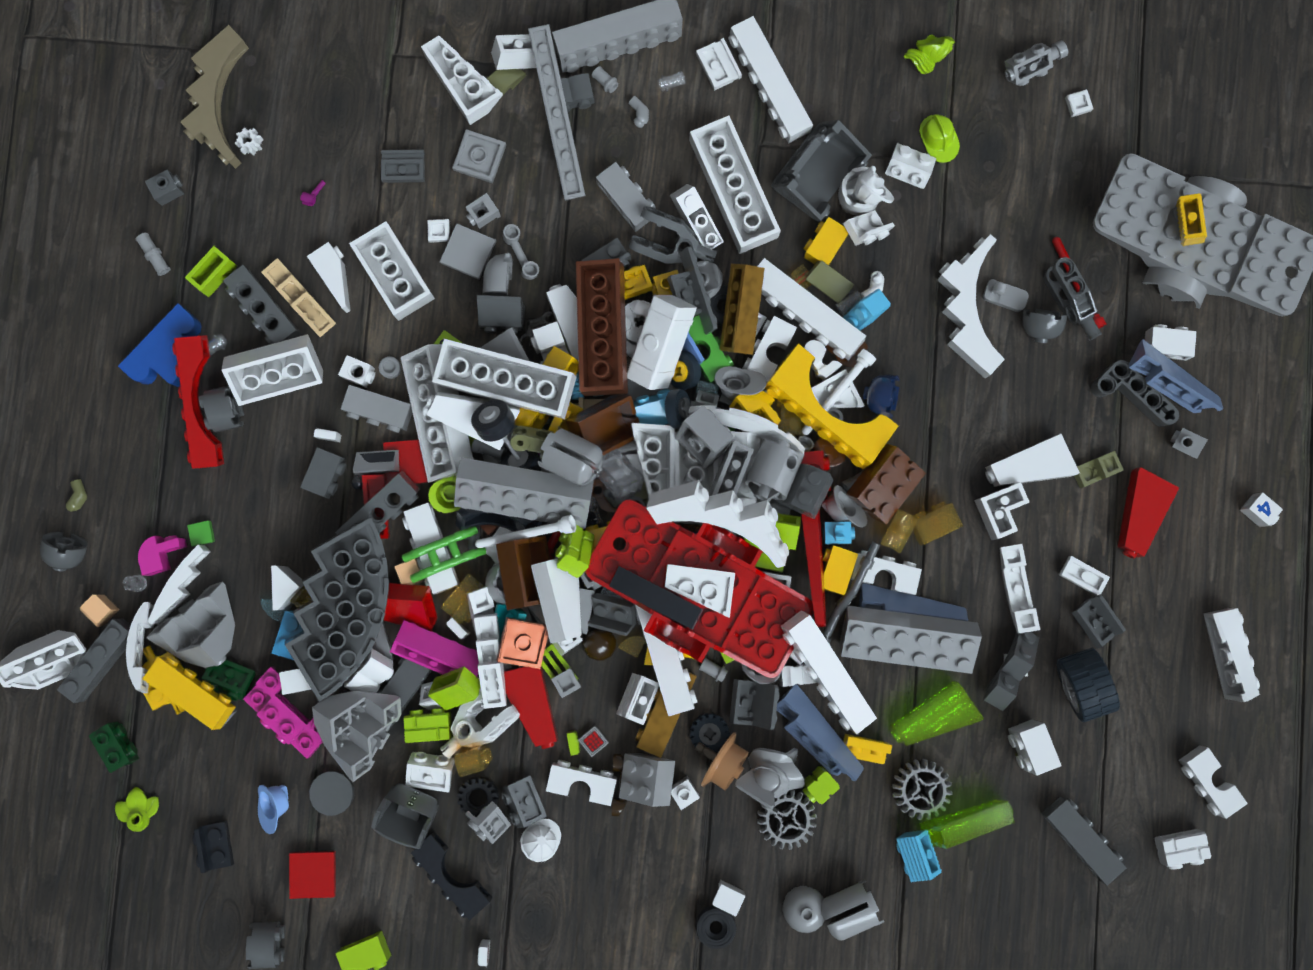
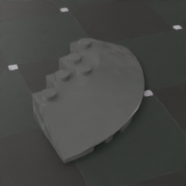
M371 517L311 549V553L321 569L303 579L302 583L312 600L293 610V614L303 631L287 639L285 646L319 702L334 693L356 672L371 651L385 616L389 590L388 566L379 532Z

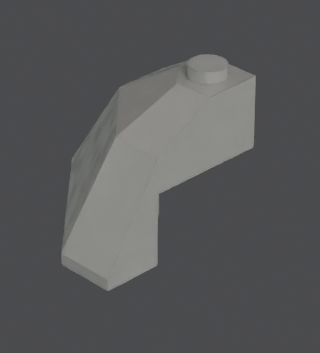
M223 582L210 585L196 601L191 599L178 609L180 613L177 616L165 618L147 638L184 662L204 668L221 665L226 660V654L231 650L235 629V621L226 585Z
M351 691L331 695L312 707L314 725L324 746L352 782L371 770L375 762L372 758L378 749L382 750L390 736L388 733L390 726L393 722H397L402 714L399 696L364 691Z

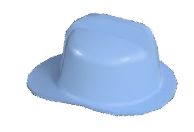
M259 785V822L266 833L273 834L277 828L278 818L289 808L287 787L281 785L267 788L264 785Z

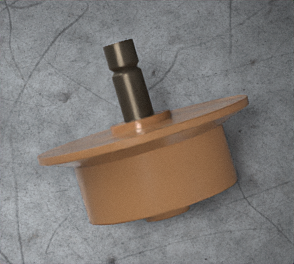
M735 732L731 734L718 753L701 742L697 744L695 750L713 761L701 783L702 787L713 782L723 790H726L734 778L738 779L744 768L742 765L749 752L735 744Z

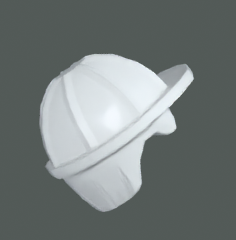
M871 166L859 174L856 182V193L862 202L872 205L881 201L887 203L894 201L891 192L883 186L884 179L875 176V166Z
M541 819L528 826L520 839L521 850L524 855L534 862L547 861L553 857L561 840L559 826L550 819Z

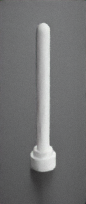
M861 350L857 355L858 359L855 366L821 405L827 412L863 368L871 366L876 361V358L867 350ZM805 425L802 428V433L808 435L813 428Z
M572 515L561 517L556 523L478 539L475 542V546L483 548L557 531L564 532L565 534L574 533L576 531V523Z

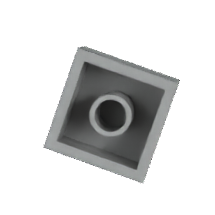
M702 405L683 421L675 439L706 469L725 452L734 436L727 426L722 425L716 419L715 414L711 410L706 409Z
M625 753L619 798L651 807L670 806L675 761L643 753Z

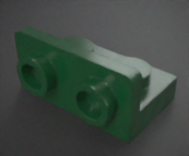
M225 660L219 666L208 667L202 677V681L213 685V690L216 693L221 692L233 701L238 699L244 701L245 693L256 673L254 670Z

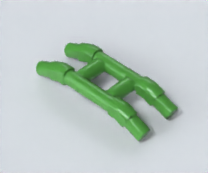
M473 526L462 531L460 530L403 554L402 559L405 563L427 554L432 566L410 575L411 581L413 583L418 582L436 573L485 555V547L472 549L461 554L456 543L478 534L477 527ZM448 545L453 558L440 562L436 550Z

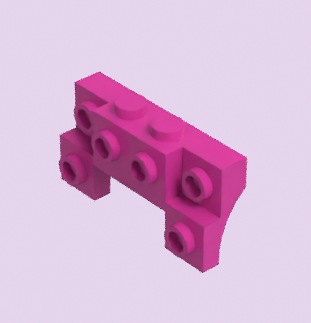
M272 666L256 682V686L243 700L257 712L260 723L265 728H271L276 733L275 736L283 744L287 743L288 745L292 744L305 758H310L323 743L314 725V719L312 718L310 721L281 693L278 694L282 690L280 676Z

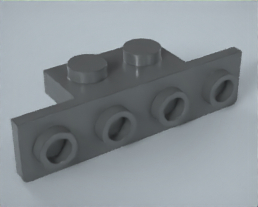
M691 246L686 247L679 253L685 272L671 275L667 280L673 296L697 307L695 315L700 316L705 335L717 329V318L710 306L711 300L704 287L703 275L699 272L697 256Z

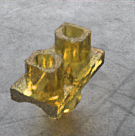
M898 509L881 544L901 553L918 522V518Z

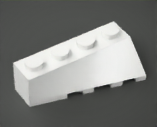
M440 36L421 46L426 59L469 125L487 115L503 96V93L491 85L484 76L480 75L468 61L466 62Z
M631 423L649 501L651 493L675 487V428H672L670 425Z
M1227 608L1204 613L1224 698L1246 702L1260 695L1258 690L1260 684L1254 674V660L1249 654V640L1243 630L1242 614L1238 608Z

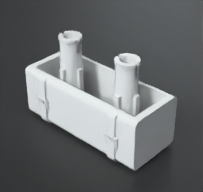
M654 295L650 305L643 301L636 303L634 312L646 319L637 345L626 341L627 356L632 358L627 371L628 379L649 390L669 388L687 334L694 321L696 306L673 295Z

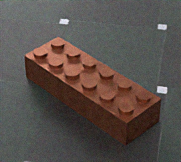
M619 258L577 261L579 391L584 396L628 394L624 265Z

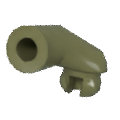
M81 479L70 482L74 493L65 505L66 509L70 512L79 510L87 500V494Z

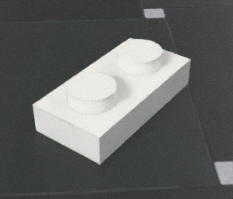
M1073 556L1068 557L1059 574L1061 577L1096 596L1102 593L1110 578Z

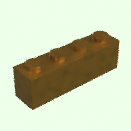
M731 264L720 351L753 355L765 268L744 264Z
M689 672L691 681L687 683L691 690L697 676ZM658 688L654 697L656 703L653 709L650 708L649 713L646 714L647 718L645 721L647 723L645 728L639 729L635 741H638L637 748L661 758L680 713L668 716L661 690Z

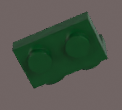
M118 721L107 723L89 735L90 740L110 773L140 759L137 755L138 750L136 746L129 741L126 736L127 731L125 727L119 724Z

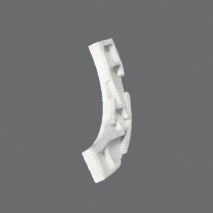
M702 405L690 406L688 413L691 415ZM704 405L706 409L711 410L715 414L716 419L722 425L751 432L762 439H769L775 443L778 440L786 441L791 445L790 449L804 454V446L792 434L778 429L776 423L766 418L735 408L724 410L717 409V406Z

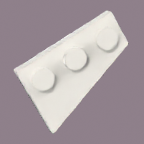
M667 564L664 587L730 618L735 579L734 572Z

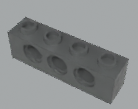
M244 265L240 266L223 280L227 285L225 288L227 293L233 299L236 297L240 301L239 308L246 315L250 314L253 317L252 324L259 331L263 330L267 336L264 338L269 344L289 340L301 335V332ZM251 288V294L244 297L245 290ZM264 304L263 312L257 313V308ZM277 320V327L271 330L270 324Z
M401 471L335 533L338 535L371 517L380 534L387 527L385 522L389 518L394 521L403 512L400 508L407 503L410 506L418 498L416 493L420 488ZM391 493H397L400 496L399 503L391 500ZM375 508L383 509L384 517H378L375 514Z

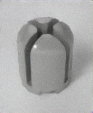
M558 427L559 430L555 434L550 432L541 446V450L544 451L542 462L538 461V465L578 486H586L597 476L593 473V470L600 471L603 463L602 450L599 446Z
M862 880L853 886L830 895L822 901L821 913L824 920L865 902L868 904L867 907L827 925L829 932L837 940L848 939L884 923V920H878L876 912L879 909L871 891L866 892L863 887V883L866 880Z

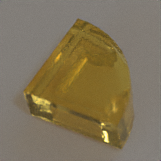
M632 636L625 639L618 648L637 658L646 639L643 636Z

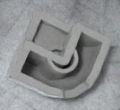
M510 253L495 255L486 264L482 295L508 296L509 280H512L513 258Z

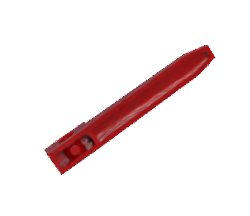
M823 450L804 452L801 464L812 465L824 471L830 470L829 457H825ZM819 509L815 519L802 514L815 623L817 627H826Z

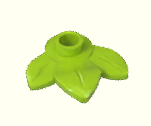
M135 787L129 792L126 802L116 803L115 812L120 821L127 822V827L131 831L140 832L149 825L150 818L157 813L159 799L158 797L147 799L144 792L139 787ZM139 816L140 820L135 824V819Z

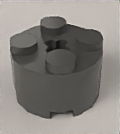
M229 385L205 390L203 395L199 396V404L202 409L204 408L206 414L204 423L207 430L213 429L214 432H221L244 425V422L240 421V416H244L243 405L238 406Z
M279 921L251 922L249 929H253L252 936H247L246 960H251V963L248 964L247 968H277L281 962H284L285 948H281V939L285 938L286 934L285 924L281 925Z

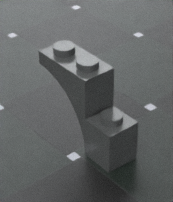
M1016 631L1013 643L1004 662L987 685L984 701L1004 711L1015 699L1020 681L1034 666L1040 637L1032 632L1018 634Z

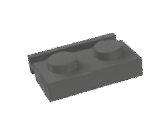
M381 150V181L383 183L425 182L424 150Z

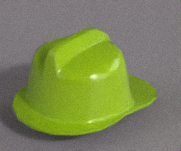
M935 114L925 118L920 125L919 131L927 153L935 157L936 162H950L957 156L960 147L953 123L943 115Z
M457 475L441 479L431 486L428 494L429 502L437 511L450 513L461 508L454 506Z

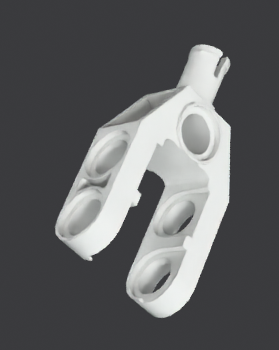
M480 687V693L474 701L460 706L450 728L453 737L440 748L443 755L451 758L462 746L472 748L493 742L519 718L520 713L512 704V706L504 709L498 716H493L491 718L492 721L482 729V726L475 719L484 709Z

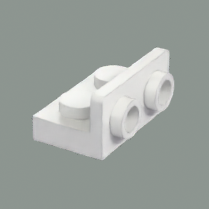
M875 210L848 219L843 223L855 246L862 243L868 245L877 238L882 240L890 235L889 231L895 227L893 222L883 225L881 218Z
M412 752L407 763L405 785L449 792L455 758L426 754L424 752Z

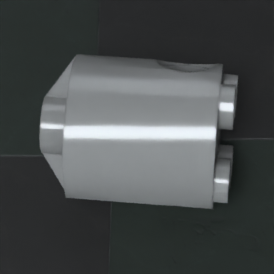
M763 439L745 484L751 489L754 497L761 501L768 500L770 502L771 499L785 500L804 454L790 449L791 445L786 441L778 440L775 443L769 439Z

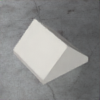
M271 566L273 610H290L307 590L302 583V579L289 567Z

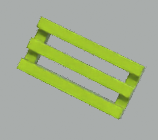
M553 644L545 649L544 655L558 674L562 673V670L549 654L551 650L566 670L571 668ZM542 660L541 666L551 679L554 678V673L546 662Z

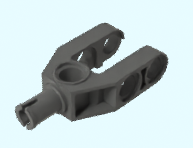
M643 207L640 217L656 223L660 228L664 226L674 230L679 236L673 249L639 236H632L629 243L630 249L666 264L682 263L679 253L684 249H681L679 245L682 242H687L691 245L697 258L713 263V258L716 257L717 251L700 245L699 237L684 220L652 207Z
M1067 257L1060 258L1052 267L1044 272V282L1063 314H1067V318L1073 325L1081 324L1089 341L1102 335L1093 319L1097 309L1091 292L1072 259ZM1060 263H1066L1069 266L1068 273L1065 274L1058 267ZM1050 271H1053L1057 281H1052L1049 278ZM1074 281L1079 284V292H1075L1070 282ZM1061 289L1064 291L1068 300H1063L1060 297L1059 292Z

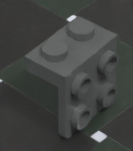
M734 679L729 723L752 725L774 730L777 722L776 711L779 700V687L773 684H759L751 680Z

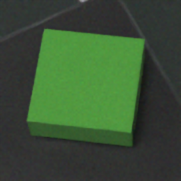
M211 521L187 525L191 546L195 547L215 542Z

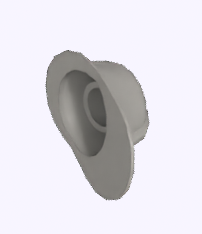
M732 366L723 367L715 374V382L720 387L722 394L731 400H734L740 394H758L764 390L767 384L765 376L761 373Z
M834 486L833 494L828 496L822 503L824 510L836 522L849 520L858 527H865L867 525V516L862 507L849 498L841 486Z

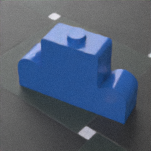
M177 304L118 367L131 379L141 384L148 385L153 383L158 373L166 382L179 387L180 378L177 377L175 371L177 356L174 355L172 348L173 343H175L174 338L199 335L202 328L200 321L185 307Z

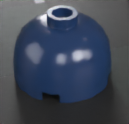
M883 374L877 376L871 381L869 387H865L863 398L867 399V405L875 415L881 414L888 418L893 417V414L890 412L891 410L895 411L897 406L899 387L895 386V381H899L898 375Z

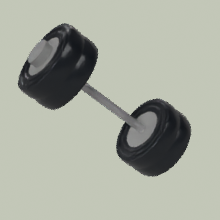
M498 399L481 404L474 411L471 417V424L478 436L484 441L504 440L509 450L503 455L500 464L541 471L538 461L542 462V459H540V455L537 452L528 450L516 451L511 447L510 441L506 437L515 425V417L509 406L504 401Z

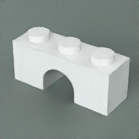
M776 316L773 317L772 321L767 320L762 329L765 335L762 340L757 339L754 345L755 354L752 359L748 357L743 369L759 372L768 381L778 365L772 363L767 358L766 350L773 346L786 350L797 327Z
M862 550L861 554L857 553L858 557L850 578L851 580H854L861 566L859 563L868 551ZM883 556L882 559L874 558L875 563L872 569L868 570L863 583L873 584L876 574L880 570H885L892 576L891 590L916 595L922 569L916 568L917 564L904 561L903 564L895 563V558Z
M1199 745L1179 759L1183 766L1181 767L1182 772L1189 779L1193 780L1195 783L1194 789L1201 797L1207 800L1209 803L1207 807L1213 815L1227 819L1248 804L1235 785L1225 782L1219 787H1214L1212 775L1221 765L1208 747Z
M558 760L557 763L553 762L546 788L547 792L568 796L570 786L574 782L584 781L591 790L590 802L611 806L617 777L613 776V772L601 770L598 773L592 771V767L579 765V768L572 767L570 762Z

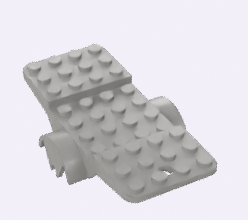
M1127 154L1120 160L1094 217L1093 227L1102 236L1143 259L1149 267L1142 282L1143 284L1158 285L1160 295L1172 297L1171 301H1194L1198 309H1200L1206 294L1230 297L1278 316H1288L1295 311L1313 271V235L1268 214L1260 216L1245 209L1247 204L1246 195L1239 188L1226 181L1207 176L1190 177L1188 182L1184 181L1186 177L1136 154ZM1200 193L1202 196L1207 238L1201 244L1182 246L1180 228H1178L1177 207L1175 206L1180 196ZM1287 267L1295 269L1296 276L1294 278L1286 276L1285 269Z

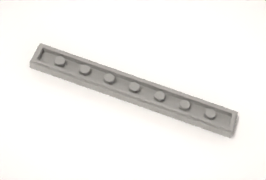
M547 24L528 28L564 199L566 201L585 197L550 26Z

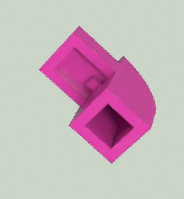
M177 535L166 538L152 536L144 541L138 553V562L142 576H152L171 570L167 553L186 548V540L184 538H177Z

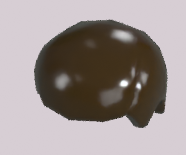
M592 628L582 638V649L593 660L604 661L610 658L616 650V639L612 632Z

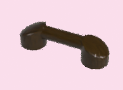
M613 754V772H620V794L624 758L621 754ZM612 798V816H620L628 800Z

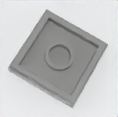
M466 129L452 167L453 171L493 183L506 148V142Z

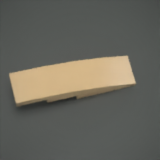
M278 258L261 272L319 337L336 324Z

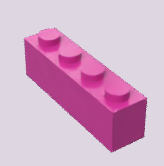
M403 621L390 650L391 653L442 675L464 666L477 677L479 664L477 650L467 648L454 640H449L435 632L423 629L415 623Z

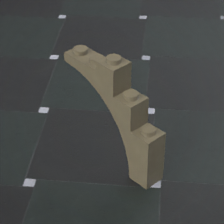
M228 25L191 57L196 64L193 68L201 77L186 89L191 96L188 100L196 109L186 116L181 123L186 128L183 132L192 141L196 138L200 144L205 142L212 150L216 148L220 152L217 156L226 166L230 163L236 169L241 162L232 151L225 137L221 120V101L223 89L230 72L249 48L242 38Z

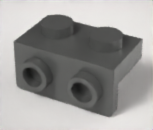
M1101 594L1085 600L1072 612L1097 649L1103 647L1114 636L1126 631Z

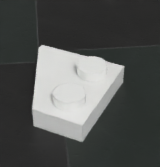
M846 369L811 387L820 405L826 401L848 374ZM852 382L831 408L864 407L865 405Z

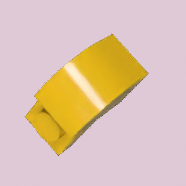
M764 391L754 395L740 394L735 397L729 408L756 414L777 425L781 422L777 412L771 407L775 401L774 398Z

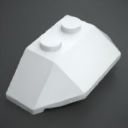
M57 630L17 647L0 661V683L3 687L10 688L13 686L38 690L66 678L84 656L87 649L75 633Z

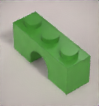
M698 315L693 318L694 321L690 326L689 334L696 345H703L709 350L710 356L700 364V367L710 386L715 383V374L719 369L734 366L728 354L724 355L720 351L721 341L718 336L714 337L712 333L705 335L700 316Z

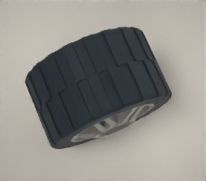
M1089 648L1057 660V671L1065 695L1081 722L1084 723L1119 710L1120 701L1112 676L1103 658L1095 648Z

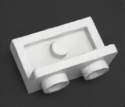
M897 143L885 174L924 189L932 174L936 158Z

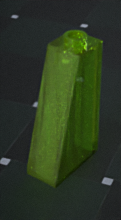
M952 681L890 726L893 729L891 734L898 744L902 742L908 746L980 722L984 718L960 683Z
M993 800L919 823L921 830H928L934 847L948 849L1015 823L1013 809L1008 801Z

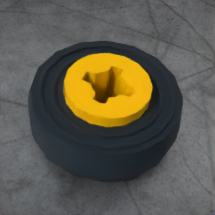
M681 351L671 384L676 389L686 390L695 387L699 382L701 367L694 355L687 351Z

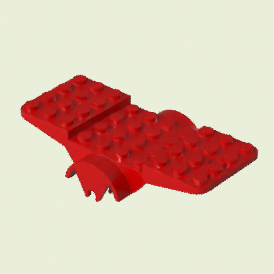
M625 500L618 506L594 549L589 567L585 571L587 577L652 614L643 630L644 632L655 636L665 644L691 656L700 663H702L711 647L768 678H775L781 673L794 649L793 645L790 646L783 638L784 631L780 626L800 611L809 614L811 617L814 612L813 603L809 598L755 568L763 552L762 550L750 545L731 532L708 523L702 524L697 535L674 522L656 524L647 508L633 500ZM618 537L626 541V546L623 550H616L613 547V541ZM667 564L734 572L735 579L730 618L664 587ZM618 567H623L702 608L703 611L694 629H690L609 587Z

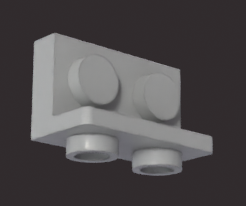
M494 802L485 806L477 817L473 816L469 811L465 813L469 819L467 824L483 842L487 839L493 844L511 826L508 819Z

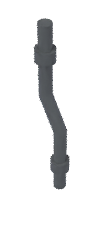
M872 541L866 556L862 557L859 563L861 566L851 587L833 610L822 633L828 644L832 640L830 637L840 616L858 593L868 570H871L875 563L874 558L880 544Z

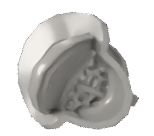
M766 748L753 749L748 757L751 770L737 779L735 786L767 808L773 809L775 798L787 794L789 790L803 788L805 785L802 774L794 765L797 760L798 749L793 748L787 753Z

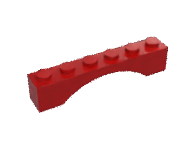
M203 335L174 338L175 343H173L172 348L174 355L177 356L175 371L177 377L180 378L178 393L183 401L181 415L186 423L184 437L189 445V451L187 452L188 462L191 464L192 469L223 465L222 443L213 435L211 430H207L201 414L198 397L200 376L210 358L208 337Z

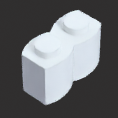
M371 649L356 672L344 682V687L351 691L376 693L380 688V684L385 680H389L393 675V660Z

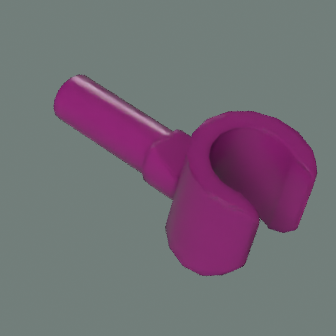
M321 180L311 194L304 191L300 197L302 204L314 206L316 196L326 183Z

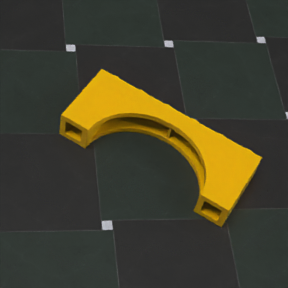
M798 343L767 381L764 389L767 390L769 395L784 404L788 411L795 413L801 418L805 425L812 427L822 439L834 445V448L839 453L851 459L855 466L865 469L873 463L898 428V425L887 416L881 414L872 421L863 424L847 423L829 414L816 400L810 385V367L815 357Z

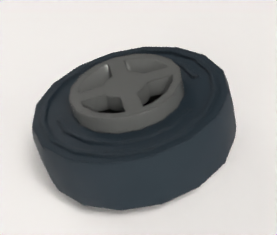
M682 389L668 392L665 399L666 418L669 425L675 429H680L683 421L690 416L688 411L691 401L686 391Z

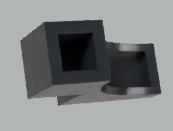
M460 508L457 511L456 526L462 531L477 525H494L515 532L541 526V521Z

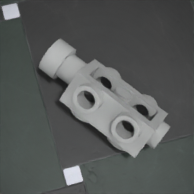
M1062 40L1052 44L1051 48L1043 43H1039L1022 53L1013 55L1012 58L1005 61L1006 79L1015 85L1024 86L1034 76H1045L1048 70L1053 68V60H1060L1068 56L1067 45Z

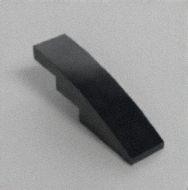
M620 566L609 587L690 629H694L703 611L702 608Z

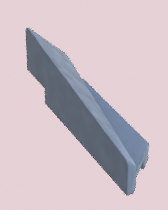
M1144 339L1140 341L1129 363V368L1146 375V384L1192 413H1201L1202 409L1215 408L1217 411L1223 410L1221 398L1147 341Z
M865 583L861 585L859 607L968 621L967 610L964 607Z
M797 684L792 686L777 702V711L789 720L784 728L829 773L836 776L844 773L852 781H856L864 767Z

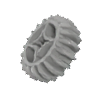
M915 759L913 760L914 767L907 762L905 766L908 770L905 771L899 768L902 776H894V779L899 781V784H892L894 789H898L892 795L895 798H899L895 803L897 806L903 805L901 808L903 813L909 811L908 816L911 818L916 814L919 820H922L925 814L926 819L929 820L931 819V812L937 817L939 816L938 808L942 811L946 810L942 804L943 802L950 803L946 795H952L953 792L946 788L952 786V783L945 781L949 775L942 773L943 768L941 766L935 769V762L931 761L928 765L927 760L922 759L920 766L919 761ZM929 772L935 778L923 781L917 773ZM911 778L913 786L907 791L908 794H906V785ZM919 783L925 787V788H924V791H925L924 794H925L926 796H924L922 793L919 792V791H920V787H919L920 785H919ZM936 785H938V794L935 800H933L932 792L937 788ZM922 798L927 806H914L909 801Z
M794 789L789 791V795L784 794L779 798H775V806L785 801L792 802L786 809H769L760 803L765 811H757L759 816L764 817L757 819L758 824L764 825L759 828L760 833L767 832L764 835V839L767 841L772 838V846H775L779 841L780 849H783L785 843H787L788 849L791 850L793 842H795L798 848L801 847L799 840L803 839L807 843L808 839L805 834L807 833L812 836L814 833L809 827L814 828L817 825L815 822L810 821L817 818L815 813H809L815 807L813 805L806 806L810 799L806 797L801 801L803 793L798 792L795 797ZM798 805L802 807L804 812L803 824L795 819ZM770 813L779 820L776 832L769 825ZM789 814H791L790 818L793 820V822L786 821L785 823H783L784 820L781 818L780 815L787 817ZM789 828L799 830L793 835L782 836Z

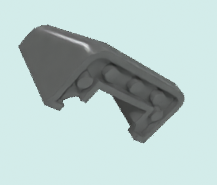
M839 120L824 121L819 123L810 132L775 177L771 187L812 219L821 221L830 214V204L828 201L840 187L844 177L854 168L866 167L872 154Z

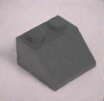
M477 295L478 325L481 330L490 334L497 333V330L506 331L510 328L513 329L515 334H518V331L524 332L525 305L521 297Z
M800 464L786 499L775 500V502L815 519L831 487L833 478L830 473L812 465Z

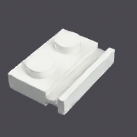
M724 38L717 43L714 42L696 51V55L714 91L732 83L736 79L742 78V74Z

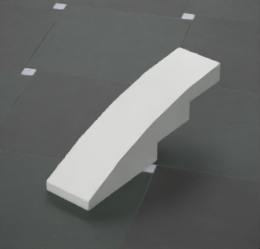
M197 545L169 578L148 620L150 625L159 624L190 595L185 587L201 573L195 566L211 552L205 545Z
M497 613L478 615L474 617L477 636L478 672L484 709L503 707L507 703L503 663L496 660L501 641Z

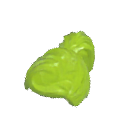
M929 35L925 40H918L916 42L917 49H909L903 57L904 59H910L921 74H927L934 70L935 63L940 62L952 51V44L955 41L950 36L937 38L934 35Z

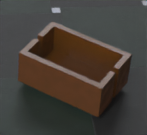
M614 394L565 419L568 431L599 446L603 457L635 440L631 423H640L638 417L622 415V413L631 415L637 413L631 395Z
M885 444L873 463L864 469L846 495L858 506H861L874 520L887 525L926 473L916 463L910 461V458L897 446Z
M546 536L496 544L507 610L540 605L531 565L550 560Z

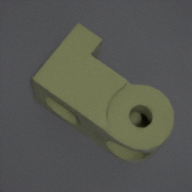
M517 426L511 432L510 445L516 451L528 450L540 453V459H542L544 451L541 450V446L550 432L553 433V431Z

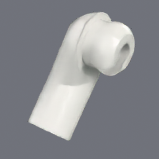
M875 271L871 274L870 287L860 293L862 299L877 289L883 291L884 276L880 271Z

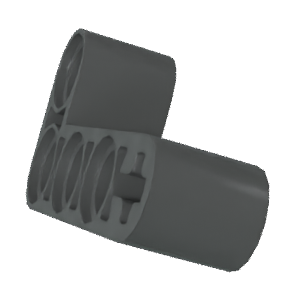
M1119 360L1109 365L1091 384V392L1099 398L1112 394L1118 389L1158 427L1174 424L1179 419L1177 408L1159 391L1146 384L1145 378L1139 372L1130 369L1127 361ZM1115 367L1120 368L1121 376L1115 373ZM1101 382L1107 385V391L1101 389ZM1131 382L1137 385V391L1131 388ZM1147 396L1152 399V406L1148 405Z

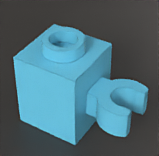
M851 522L822 523L823 545L852 544L851 540L855 539V528L851 527Z

